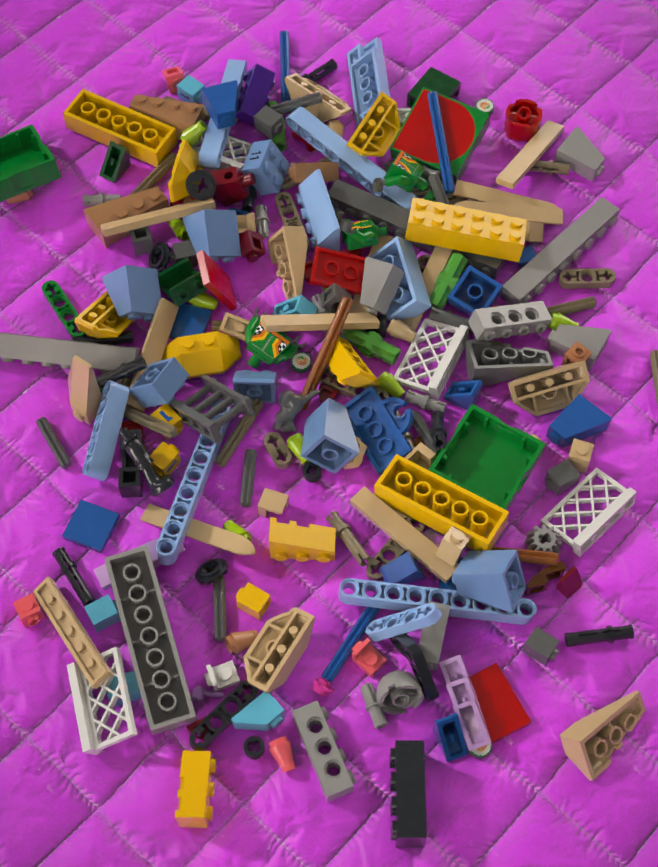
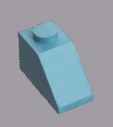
M299 295L276 304L272 315L316 314L318 307L304 296Z
M263 692L236 714L231 721L235 729L268 731L272 727L275 729L283 723L285 710L270 693Z

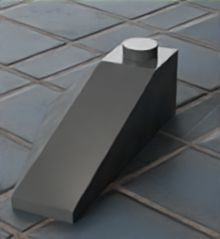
M466 340V369L469 381L481 380L483 382L482 385H493L552 369L554 366L549 351L528 347L517 349L512 348L511 344L507 343L501 346L492 344L491 340Z

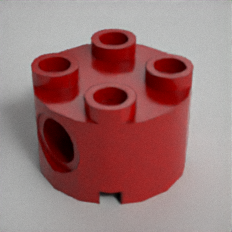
M518 99L516 103H510L506 109V120L504 122L506 137L517 141L529 142L540 130L543 116L541 107L539 109L537 103L529 99Z

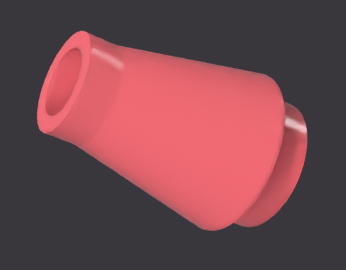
M283 736L269 743V751L281 767L283 773L295 769L290 740L288 741L286 736Z

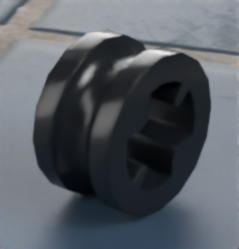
M312 462L306 463L303 466L304 479L311 483L319 481L322 475L321 467ZM309 469H313V471H315L316 474L311 475V473H309Z
M257 736L247 738L244 742L245 755L250 759H259L263 756L265 751L263 740ZM250 744H259L258 749L260 750L258 752H256L255 750L249 752Z

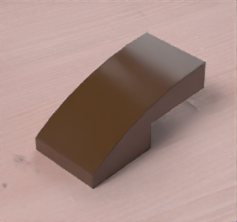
M563 560L558 562V565H550L537 573L526 585L525 597L545 591L549 580L562 577L566 570Z

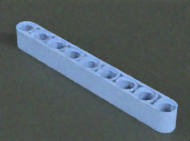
M229 59L221 83L237 80L239 99L240 89L244 84L243 76L247 73V61ZM210 117L199 153V167L219 169L231 126L217 129Z
M298 107L286 118L287 125L332 162H338L339 167L372 194L408 210L411 209L412 199L418 197L398 186L386 187V185H383V191L374 192V179L382 178L385 180L383 177L386 172L366 156H361L346 146L347 141L305 108Z
M218 400L215 403H213L211 409L223 400ZM230 406L211 420H217L230 410ZM230 421L220 427L222 438L225 436ZM200 434L156 545L157 558L162 565H172L177 560L223 439L215 443ZM166 550H170V551H171V552H169V553H163V551H166Z
M354 578L344 579L340 584L338 592L339 600L347 605L406 611L428 604V601L432 602V599L436 598L442 604L450 606L448 615L450 617L519 625L528 624L537 610L535 603L526 598L519 600L513 612L504 613L496 607L458 594L457 590ZM349 588L352 589L354 593L349 595L346 594L343 590ZM373 591L376 596L369 597L365 592ZM393 593L397 595L398 599L392 600L388 597V594ZM416 596L420 601L413 602L410 597ZM454 601H460L464 607H457ZM476 604L484 605L485 610L478 609ZM520 609H526L529 615H524Z

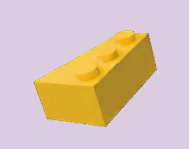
M270 517V558H274L277 561H285L287 559H296L300 562L318 560L323 563L330 562V560L335 561L336 528L309 524L308 528L297 526V521L290 520L289 524L277 522V518Z
M183 750L181 782L180 790H178L177 794L179 808L175 811V819L179 827L208 828V822L213 821V806H210V797H214L215 782H211L212 773H216V759H213L211 751Z

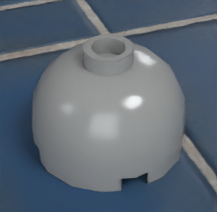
M391 671L382 677L378 683L376 690L379 707H382L383 712L387 714L407 713L405 708L412 706L415 709L423 700L420 683L415 676L407 671Z

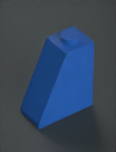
M237 80L202 88L203 105L217 129L234 126L238 105Z
M578 394L549 425L546 436L553 444L563 448L571 445L574 438L583 440L606 431L612 418Z

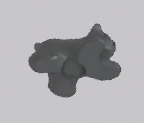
M289 390L283 391L278 399L281 410L276 414L272 428L280 430L282 433L297 431V428L294 426L295 416L307 402L319 395L321 391L314 390L306 396Z

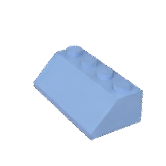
M317 169L298 186L299 193L296 194L297 203L302 205L301 215L303 220L306 219L307 221L305 223L307 234L312 236L310 238L312 249L318 246L340 251V227L321 170Z
M397 236L369 256L370 258L394 264L405 272L386 313L388 321H392L393 318L401 320L417 317L432 307L411 242Z

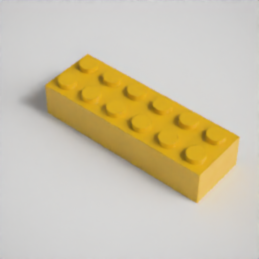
M85 89L79 92L63 112L66 128L109 146L110 141H114L128 148L130 156L155 167L170 154L178 143L176 128Z
M413 198L404 240L519 262L525 242L527 220L444 204L442 202Z
M398 454L395 455L374 485V494L379 499L405 515L443 535H446L452 526L471 537L467 547L474 551L491 550L507 526L509 511Z

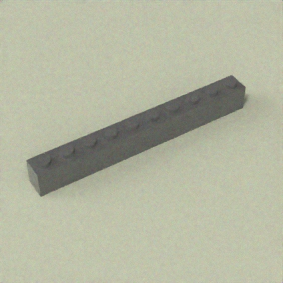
M337 179L328 191L334 210L335 208L340 209L347 217L359 221L372 220L376 226L385 224L388 234L405 239L410 210ZM409 241L414 246L430 251V253L435 248L433 245ZM453 250L449 257L450 260L453 253L463 255L468 259L466 268L471 265L494 280L505 264L504 259Z

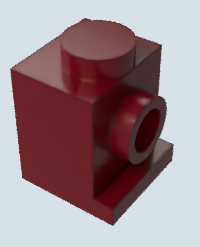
M247 229L239 235L241 255L247 258L248 262H255L266 254L260 233Z

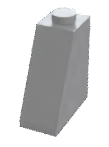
M577 126L557 149L555 162L570 163L569 170L591 182L597 176L600 177L605 169L603 166L604 156Z
M366 257L360 304L367 307L366 311L369 313L386 315L405 272L394 264Z
M560 324L556 331H551L547 339L550 342L548 350L564 357V354L575 342H579L592 351V355L586 361L587 369L591 370L605 348L612 331L603 328Z
M428 601V604L434 603L442 613L438 622L422 628L419 643L429 670L432 672V670L437 671L450 606Z

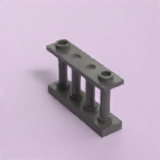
M203 374L201 377L205 384L204 387L185 401H178L174 398L168 405L182 418V423L213 442L218 443L223 439L220 427L242 411L252 417L255 415L252 408L253 402L248 396H243L221 384L215 378H210ZM208 393L212 394L194 408L190 407ZM219 399L223 400L205 414H200ZM230 405L234 406L217 420H211Z

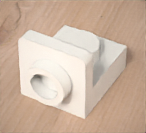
M233 660L212 668L210 664L206 666L208 673L204 674L208 687L213 686L215 692L240 683Z

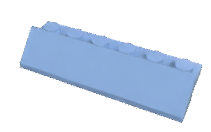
M377 37L363 47L358 44L347 53L357 127L381 91L390 97L382 41Z

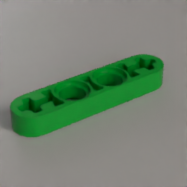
M46 281L42 285L44 297L70 337L73 339L74 337L88 336L82 331L79 334L75 332L74 326L76 324L74 321L79 314L56 281ZM49 289L54 290L56 295L53 296V294L51 293V291H48V290H49ZM58 301L65 302V305L62 307L55 306ZM69 314L74 315L73 320H64L65 316Z

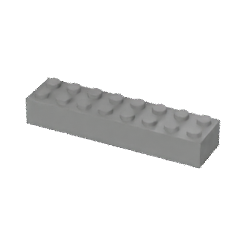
M148 545L105 557L106 567L152 734L155 735L196 722L197 717Z

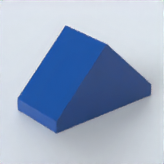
M481 380L452 382L443 398L468 410L470 405H475L480 398L483 382Z
M409 552L380 568L385 582L407 584L426 578L419 562Z
M455 713L436 720L433 732L446 762L468 755L458 714Z

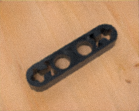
M248 680L242 681L192 730L189 738L191 748L195 751L207 749L232 724L231 719L256 699L258 688L250 685ZM244 689H252L251 695L246 694L242 701L239 699L243 695ZM234 702L237 704L238 710L233 713L228 712L225 708L226 704ZM213 718H219L223 725L215 729L210 726L209 722ZM206 728L208 733L204 737V743H196L195 736L201 737L205 733Z

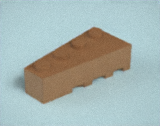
M135 94L129 104L130 109L176 128V135L179 140H181L182 132L196 124L199 120L206 124L204 105L137 94Z
M157 186L85 208L83 211L87 224L107 248L129 236L130 231L105 237L101 231L100 224L169 207L168 198Z

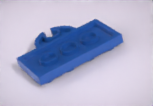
M370 385L344 406L347 409L355 436L359 437L361 442L367 446L365 451L376 472L382 475L396 454L404 458L413 450L404 436L410 430L413 423V411L410 408L406 409L402 416L397 417V410L400 407H406L408 403L397 397H388L382 400L376 389Z

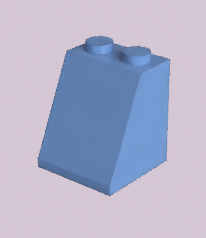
M203 209L183 217V223L196 254L203 250L214 262L222 260L223 263L233 262L234 258L241 256L236 210Z
M125 265L102 276L103 283L119 317H128V320L143 319L144 322L152 321L159 299H161L157 269Z
M328 398L305 420L301 457L336 474L359 454L360 450L346 407Z
M517 550L467 551L452 574V581L456 585L458 594L507 612L514 611L527 588Z

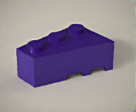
M256 63L243 76V80L246 83L240 89L242 95L238 99L236 118L252 126L255 125L254 116L270 100L268 94L275 85V72Z

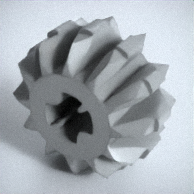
M545 524L542 525L541 529L537 525L534 526L533 531H528V538L525 539V545L528 546L527 550L559 554V547L562 546V540L559 539L560 532L553 533L554 527L546 529Z

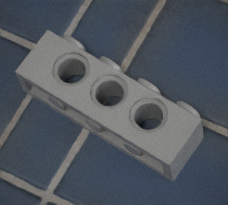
M536 301L475 309L468 323L478 341L500 337L508 338L514 335L523 336L529 333H542L547 329L552 321V317L544 302Z
M317 700L293 710V720L327 802L353 792V784L356 783L352 770L347 771L344 762L347 759L343 749L337 748L335 741L338 738L334 728H329L326 722L329 717L325 707H320ZM313 725H319L322 728L319 733H313L309 729ZM321 746H328L331 751L323 755L318 749ZM331 767H337L340 773L337 776H330L327 770Z

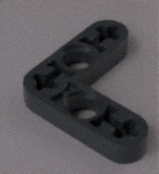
M406 633L390 637L392 645L409 660L426 701L431 702L438 698V690L419 645Z

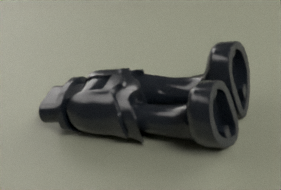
M127 427L119 432L124 439L122 444L128 455L135 462L138 471L142 470L152 495L157 496L171 487L175 481L171 475L159 476L152 467L151 463L154 460L139 438H135L136 434H131Z

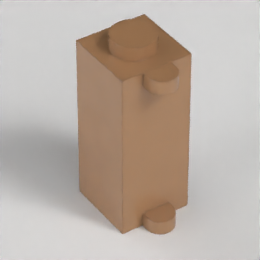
M338 162L290 163L288 177L291 178V182H303L315 170L320 169L324 182L336 181L337 179L339 180Z

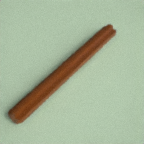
M348 297L342 298L301 395L306 396L311 391L316 390L352 307V299ZM311 400L304 405L302 410L308 409Z

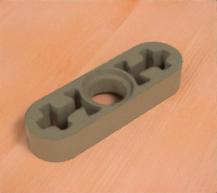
M609 268L565 269L561 271L558 283L564 289L609 288L614 284L616 274ZM582 276H590L592 281L586 282L582 279Z

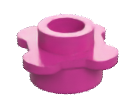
M321 677L320 679L315 678L313 680L314 685L312 689L318 694L328 697L334 691L331 687L332 683Z

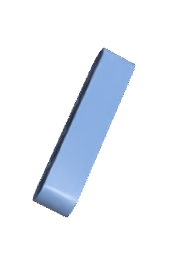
M111 380L105 384L82 470L83 475L100 481H105L107 478L129 396V387Z

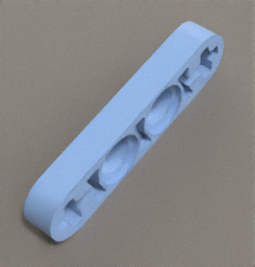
M429 603L376 619L367 626L365 632L372 641L376 642L431 626L438 622L442 613L434 603Z

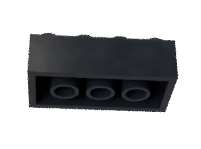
M395 740V746L390 748L389 768H394V772H391L390 792H394V796H391L390 816H395V820L391 822V840H395V848H424L427 839L424 740Z

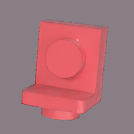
M176 66L162 70L169 92L171 94L178 92L177 85L184 79V74L180 67Z
M34 593L13 602L24 627L36 625L41 619L45 618Z
M366 638L363 642L361 640L358 641L352 648V660L370 677L387 663V659L371 645L369 638Z

